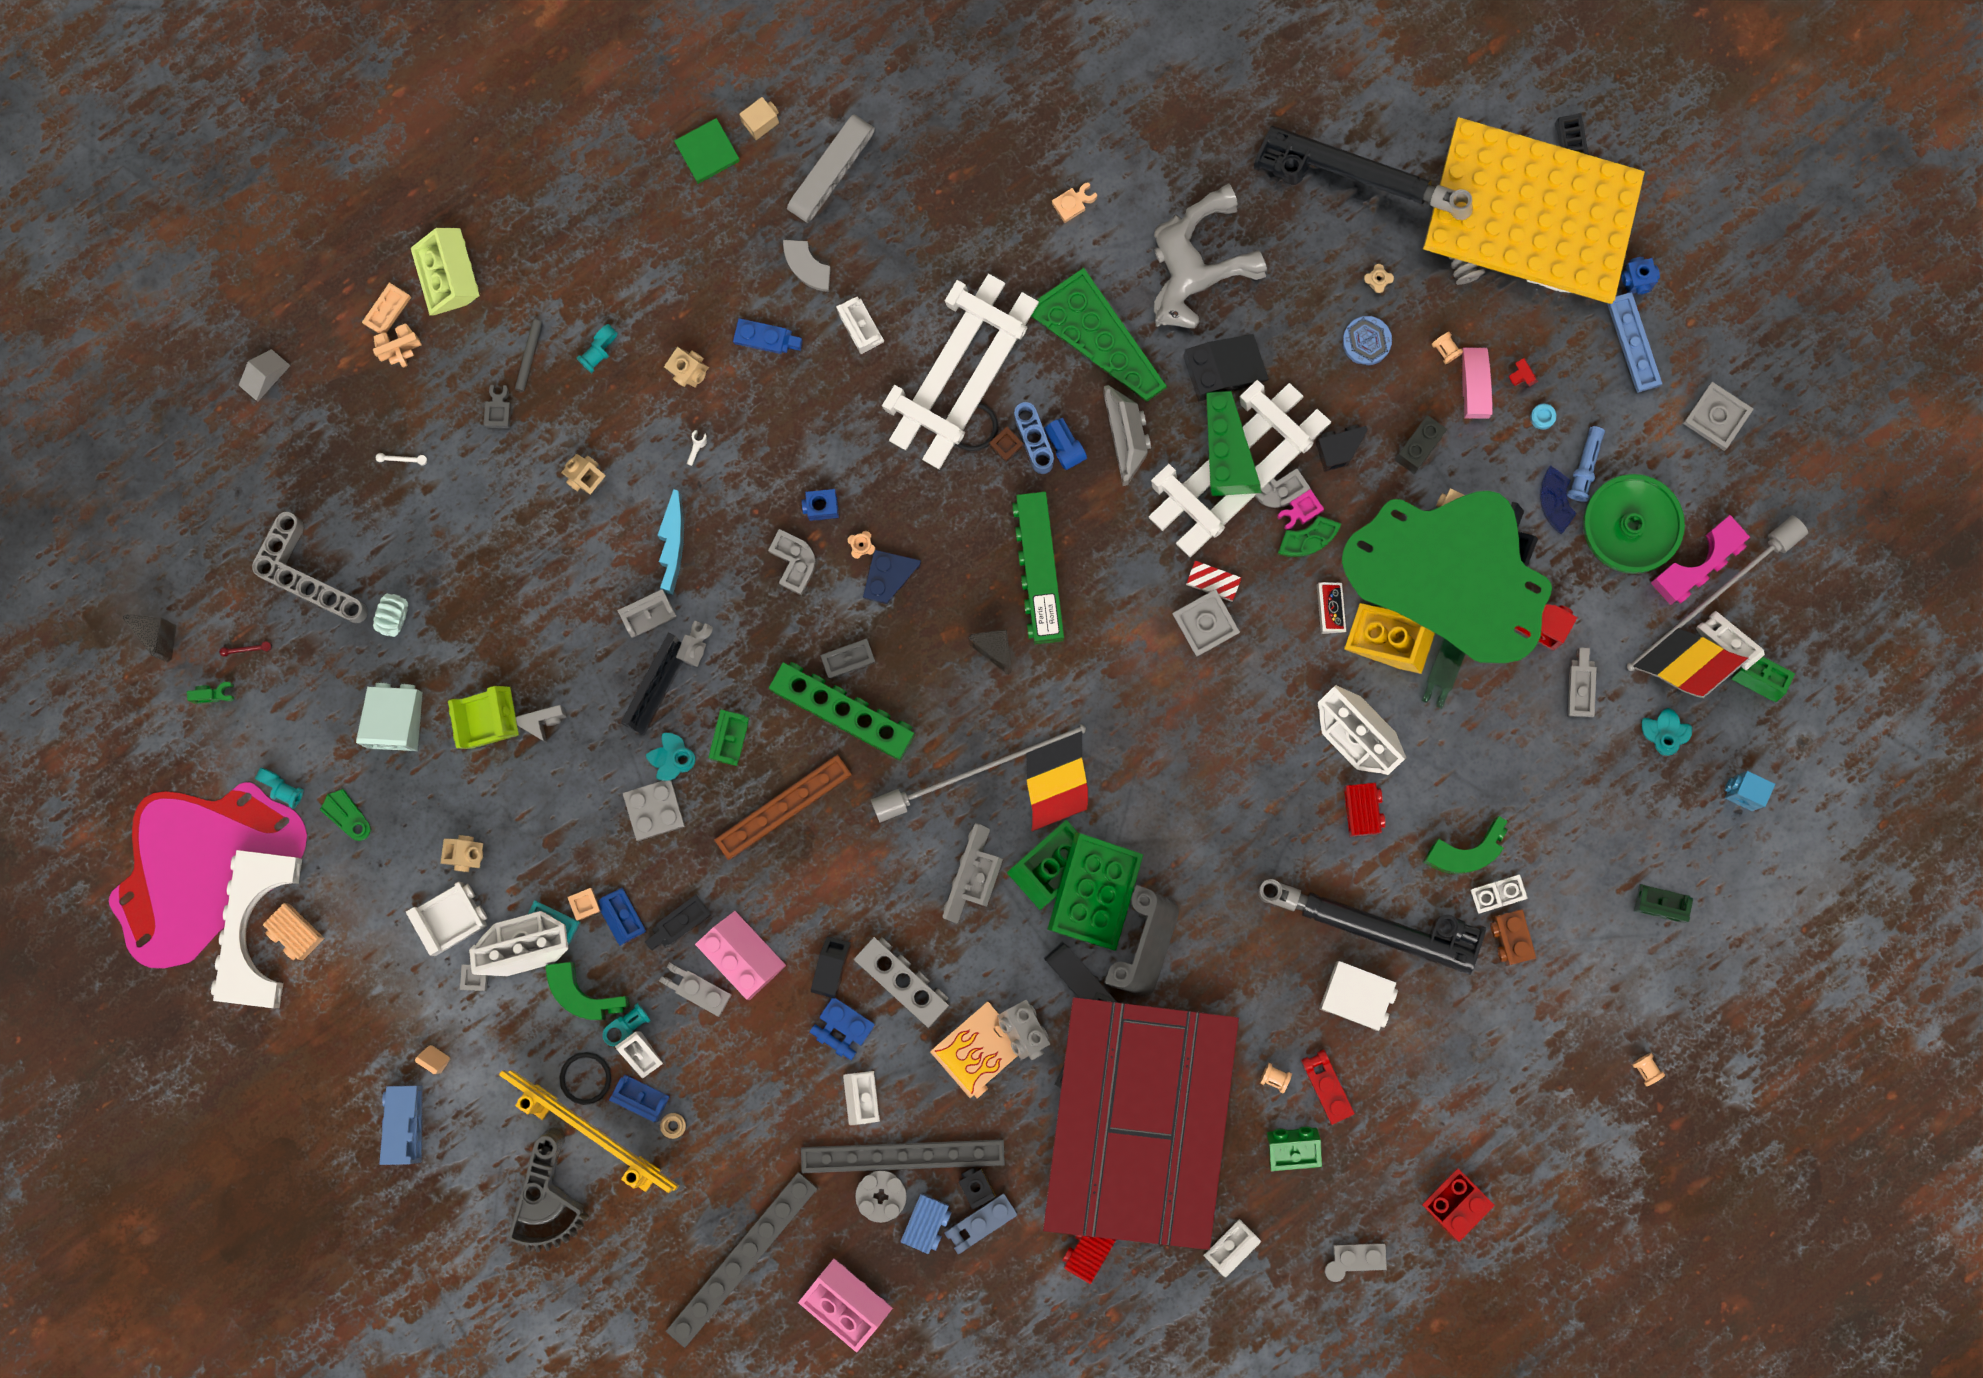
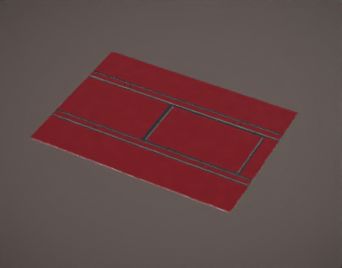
M1073 997L1043 1231L1210 1250L1239 1017Z

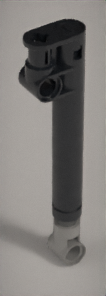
M1274 125L1270 127L1254 163L1255 170L1259 171L1263 168L1271 171L1275 176L1283 178L1289 185L1300 183L1309 166L1312 165L1408 200L1412 199L1420 204H1424L1425 201L1430 202V206L1451 213L1457 220L1467 219L1473 210L1472 196L1466 190L1460 189L1455 191L1441 185H1437V187L1431 186V180L1420 178L1411 173ZM1292 167L1298 168L1295 172L1287 171ZM1459 202H1465L1467 204L1464 207L1455 206Z
M1273 879L1264 881L1258 888V896L1265 903H1271L1291 911H1295V909L1300 910L1304 917L1314 918L1315 921L1468 975L1474 969L1486 933V927L1484 926L1478 929L1467 925L1463 920L1446 914L1435 919L1430 934L1329 898L1319 897V895L1309 892L1308 896L1301 894V890L1279 883ZM1271 884L1276 888L1277 893L1274 898L1265 896L1263 892L1265 885ZM1443 919L1451 923L1452 928L1448 934L1440 929V922Z

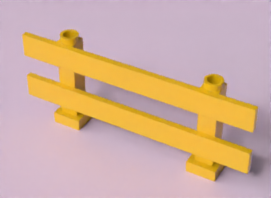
M514 1070L500 1072L499 1076L524 1092L515 1105L526 1114H534L541 1120H544L551 1111L629 1165V1169L621 1179L627 1185H630L632 1188L639 1187L645 1192L648 1191L652 1183H655L668 1193L678 1189L679 1185L662 1174L658 1167L642 1156L638 1157L557 1101L558 1098L540 1085H534Z

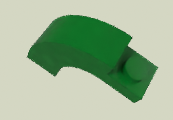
M1500 816L1494 818L1482 841L1473 849H1457L1437 839L1423 863L1438 871L1449 874H1465L1479 870L1493 862L1504 849L1495 842H1501L1508 830L1505 828L1508 821Z
M567 962L546 965L547 981L554 998L571 1014L589 1020H606L605 1010H608V1014L622 1013L624 1007H630L629 997L627 996L596 1000L585 995L577 983L575 963Z

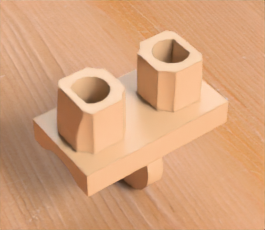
M407 324L395 328L399 339L390 342L387 333L374 336L376 348L373 351L381 362L389 359L391 365L400 362L403 368L408 366L406 359L414 356L411 349L422 344Z

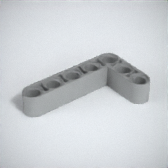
M290 512L279 514L253 562V572L263 580L352 623L364 621L368 615V609L362 602L286 565L303 532L304 526L302 520ZM294 520V526L290 530H285L287 521ZM282 541V549L274 552V545ZM270 563L271 570L267 574H263L262 569L264 565ZM293 574L292 582L285 585L284 578L286 575ZM310 584H314V592L306 595V588ZM336 594L337 600L335 604L328 606V598ZM354 605H358V613L354 616H350V608Z

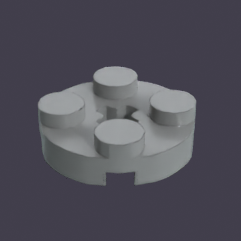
M884 1170L874 1171L865 1176L859 1183L855 1196L856 1204L860 1213L869 1220L880 1223L888 1222L896 1218L904 1209L907 1200L906 1188L894 1173ZM879 1189H884V1194L888 1195V1200H884L883 1204H879L878 1199L874 1198V1193H879Z

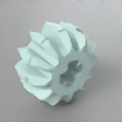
M388 593L381 598L373 619L375 631L386 636L395 637L398 635L404 625L408 611L406 599Z

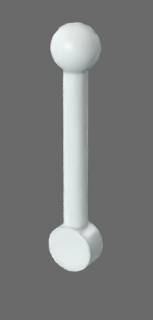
M383 453L376 455L378 462L388 460L418 462L422 466L427 464V458L424 455H420L418 458L385 456Z

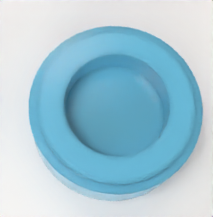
M1548 404L1537 405L1531 412V423L1534 427L1541 430L1550 428L1556 421L1555 409Z

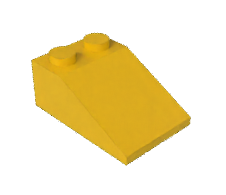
M1360 603L1344 649L1398 669L1422 674L1435 633L1395 611Z

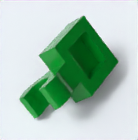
M223 682L215 690L211 689L208 685L195 686V690L187 691V701L194 704L219 702L220 700L233 701L235 700L234 696H225L224 691L226 688L234 687V684Z

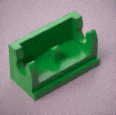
M1761 657L1749 669L1744 670L1740 667L1736 670L1731 680L1776 703L1787 693L1795 673L1765 657Z
M720 709L708 758L712 761L738 767L750 718Z

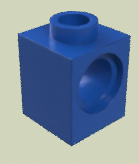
M835 489L805 492L806 499L802 500L803 514H808L810 521L839 518ZM818 500H824L826 507L818 511L813 508L814 503Z

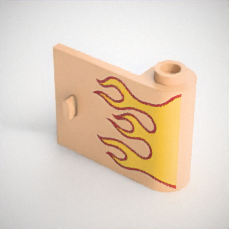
M986 1002L930 1051L969 1098L973 1095L979 1098L988 1090L986 1084L1017 1057L1011 1048V1041L1007 1033H1004L999 1025V1018L997 1016L999 1014L989 1002Z

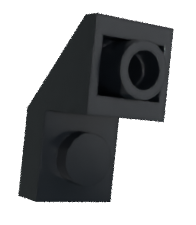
M829 936L826 937L811 986L812 993L835 999L842 981L843 966L849 954L851 942Z

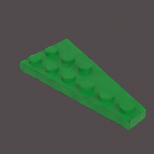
M1084 268L1037 299L1039 304L1031 315L1032 318L1147 402L1167 388Z

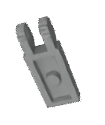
M669 962L667 968L671 972L683 976V979L677 985L671 979L661 976L659 982L672 988L680 996L720 1017L732 995L689 970L685 971Z

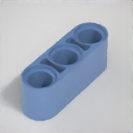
M1028 402L1020 403L1014 412L1019 434L1034 471L1039 474H1047L1051 471L1054 464L1051 447L1034 405ZM1022 411H1029L1032 417L1025 421L1019 418V414ZM1032 433H1036L1041 439L1037 443H1031L1027 437ZM1039 456H1046L1050 461L1047 465L1041 466L1037 464L1036 459Z

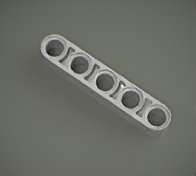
M853 114L793 195L787 210L806 223H809L866 146L875 128Z

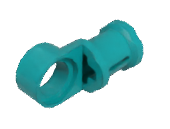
M606 324L594 336V341L591 343L592 346L582 356H577L576 359L592 374L594 367L603 359L609 357L604 349L617 337L618 332L610 324Z
M260 767L255 779L272 787L270 798L273 800L279 799L288 803L290 808L295 809L303 797L304 789L300 787L294 788L286 784L285 780L281 779V776Z
M638 1003L625 1016H619L606 1026L603 1031V1040L607 1045L613 1047L632 1035L633 1031L644 1022L649 1023L651 1021ZM618 1028L621 1031L622 1036L618 1042L613 1043L608 1039L607 1034L610 1029Z

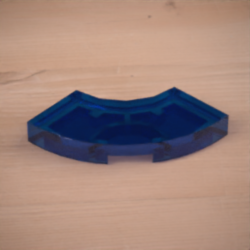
M1550 465L1541 483L1540 501L1546 519L1559 534H1562L1577 513L1570 507L1567 500V487L1571 479Z

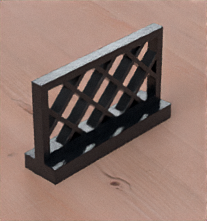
M668 632L621 721L622 725L642 735H645L684 662L676 658L681 642L675 635Z

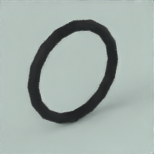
M979 403L977 407L984 409L993 421L991 436L985 443L978 446H968L960 442L957 445L959 448L967 451H979L988 447L989 442L996 437L998 421L994 412L985 404Z
M589 1052L577 1053L570 1057L562 1066L559 1076L560 1087L565 1096L572 1102L582 1105L593 1104L602 1099L609 1090L611 1084L610 1068L606 1061L597 1054ZM588 1057L595 1059L602 1065L606 1073V1082L599 1095L592 1099L583 1100L569 1093L565 1086L564 1077L567 1068L572 1062L579 1058Z

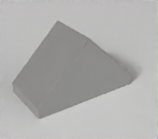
M271 349L247 362L239 386L258 402L290 365Z

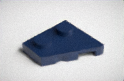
M874 550L863 599L888 604L895 596V593L904 586L913 572L920 567L921 561Z

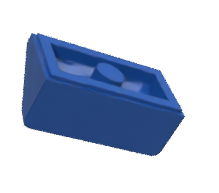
M623 888L597 901L601 913L619 946L646 932Z

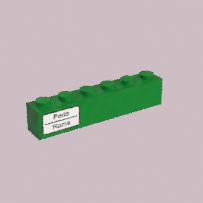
M1046 492L1016 495L1017 502L1012 503L1014 518L1019 517L1020 524L1019 527H1015L1017 542L1022 541L1023 551H1018L1020 566L1025 565L1026 575H1021L1023 590H1028L1029 599L1024 600L1025 613L1031 614L1032 622L1027 624L1029 639L1034 638V645L1064 641Z

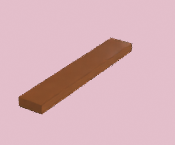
M837 754L714 840L726 858L731 860L844 782L852 774Z

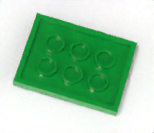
M1075 832L1047 930L1116 951L1144 854Z

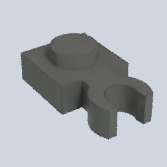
M490 385L489 393L493 399L492 402L485 401L484 426L485 428L510 429L511 404L510 402H505L509 396V388L503 385V392L497 395L495 394L496 387Z

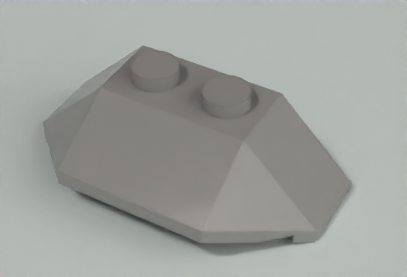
M1107 385L1103 388V394L1122 485L1126 486L1146 459L1147 449H1151L1149 435H1144L1142 426L1146 425L1144 411H1139L1137 403Z

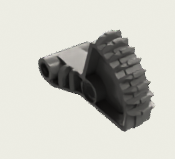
M554 1127L546 1130L534 1144L525 1182L508 1235L510 1241L524 1244L526 1252H530L532 1245H534L536 1252H540L542 1244L544 1249L549 1251L551 1249V1242L554 1247L559 1248L561 1246L560 1239L564 1243H568L570 1240L569 1235L575 1237L578 1234L575 1228L582 1230L584 1227L582 1221H587L590 1217L584 1212L583 1204L552 1184L561 1148L565 1143V1135L562 1130ZM531 1186L539 1188L541 1196L533 1197L530 1194L529 1188ZM565 1206L577 1213L574 1221L566 1229L551 1236L535 1238L523 1236L516 1232L519 1222L529 1225L548 1223L555 1219Z

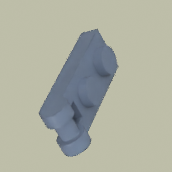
M1003 1193L944 1232L948 1239L951 1238L956 1246L954 1247L957 1254H960L1018 1214ZM963 1229H966L970 1235L965 1241L959 1233Z

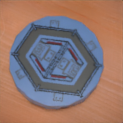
M1362 316L1353 320L1347 326L1343 335V349L1346 355L1358 364L1374 365L1381 362L1388 355L1392 345V335L1388 326L1382 320L1372 316Z

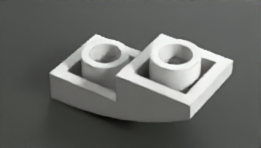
M1521 875L1471 889L1478 914L1528 899Z

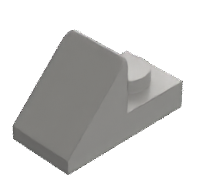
M557 705L517 716L516 723L517 726L547 743L543 724L546 723V726L561 723L560 719L566 718L564 707Z

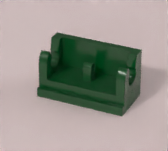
M1639 884L1634 911L1680 923H1687L1690 920L1693 898L1689 895Z

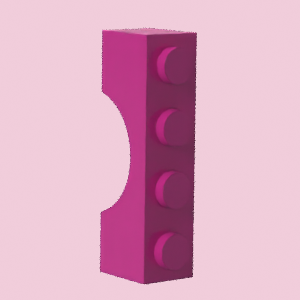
M1731 515L1706 535L1709 550L1707 558L1702 565L1684 567L1673 563L1651 582L1670 605L1676 601L1681 604L1691 595L1689 590L1695 584L1698 588L1710 579L1707 575L1713 569L1718 572L1728 563L1726 558L1731 553L1736 556L1747 547L1744 542L1750 536Z

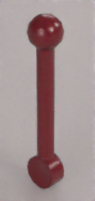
M265 641L261 645L231 649L222 647L219 653L225 657L231 653L255 650L268 652L272 649V645Z

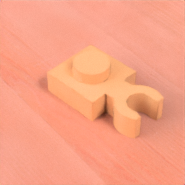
M1090 183L1083 184L1078 193H1075L1073 188L1052 200V205L1064 223L1085 211L1083 203H1092L1097 199L1096 193L1091 196H1087L1084 193L1090 188Z

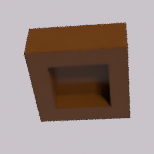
M1006 427L989 442V445L1007 462L1024 446V443Z

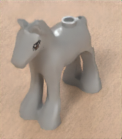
M1230 184L1221 187L1218 191L1209 193L1200 202L1188 207L1182 219L1175 214L1169 221L1159 224L1155 228L1154 237L1158 248L1154 249L1159 263L1165 261L1171 274L1170 280L1161 288L1154 301V312L1156 313L1155 327L1163 324L1195 329L1200 323L1199 316L1184 304V300L1189 295L1205 291L1220 280L1234 275H1242L1254 280L1266 277L1265 271H1267V267L1259 250L1238 255L1216 264L1206 265L1200 253L1190 242L1195 226L1204 217L1215 212L1224 214L1237 212L1238 202Z

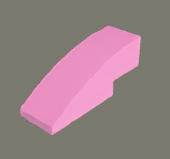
M1462 348L1464 351L1462 353L1464 418L1489 419L1492 415V388L1488 349Z

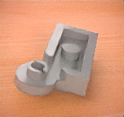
M1385 1243L1333 1245L1334 1261L1326 1265L1325 1275L1329 1280L1338 1282L1344 1278L1346 1271L1387 1270Z

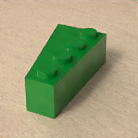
M1232 392L1207 393L1210 488L1212 496L1262 493Z

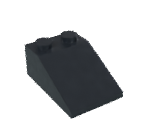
M1254 334L1211 341L1185 349L1184 360L1198 402L1207 400V393L1233 392L1251 386L1256 380L1260 383L1269 380Z

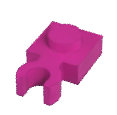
M1310 489L1289 503L1292 510L1281 511L1277 518L1289 517L1290 523L1284 527L1285 530H1289L1294 526L1297 519L1304 524L1323 512L1324 508Z

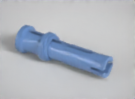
M1597 426L1589 428L1579 468L1573 473L1574 482L1572 489L1567 494L1573 500L1580 502L1589 501L1590 496L1588 492L1591 482L1595 480L1593 471L1605 434L1603 428Z

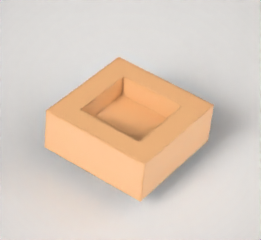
M592 888L567 897L576 921L601 912Z

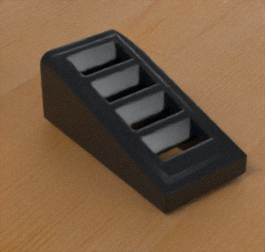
M1581 113L1559 117L1555 122L1560 147L1568 149L1570 145L1580 144V147L1570 150L1589 155ZM1575 124V127L1565 129V126ZM1573 134H1577L1578 136L1570 139L1566 138V136Z

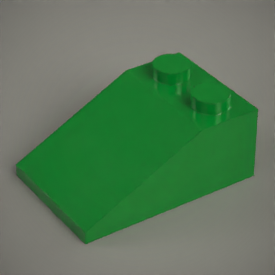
M1067 819L1007 872L1039 910L1057 896L1075 832L1078 833Z

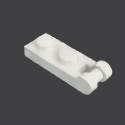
M1716 611L1709 616L1707 622H1701L1696 627V630L1702 637L1707 638L1723 649L1743 657H1749V660L1741 666L1744 670L1749 669L1765 655L1764 650Z

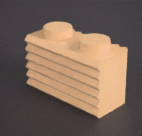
M283 903L263 924L268 929L265 934L275 943L280 941L285 946L283 952L292 960L295 958L304 960L325 939L292 905Z

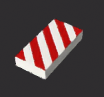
M1195 561L1186 585L1207 593L1216 589L1221 598L1233 602L1241 577Z

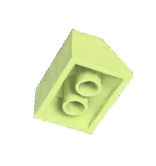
M435 228L411 247L429 315H437L467 306L480 296L460 228Z

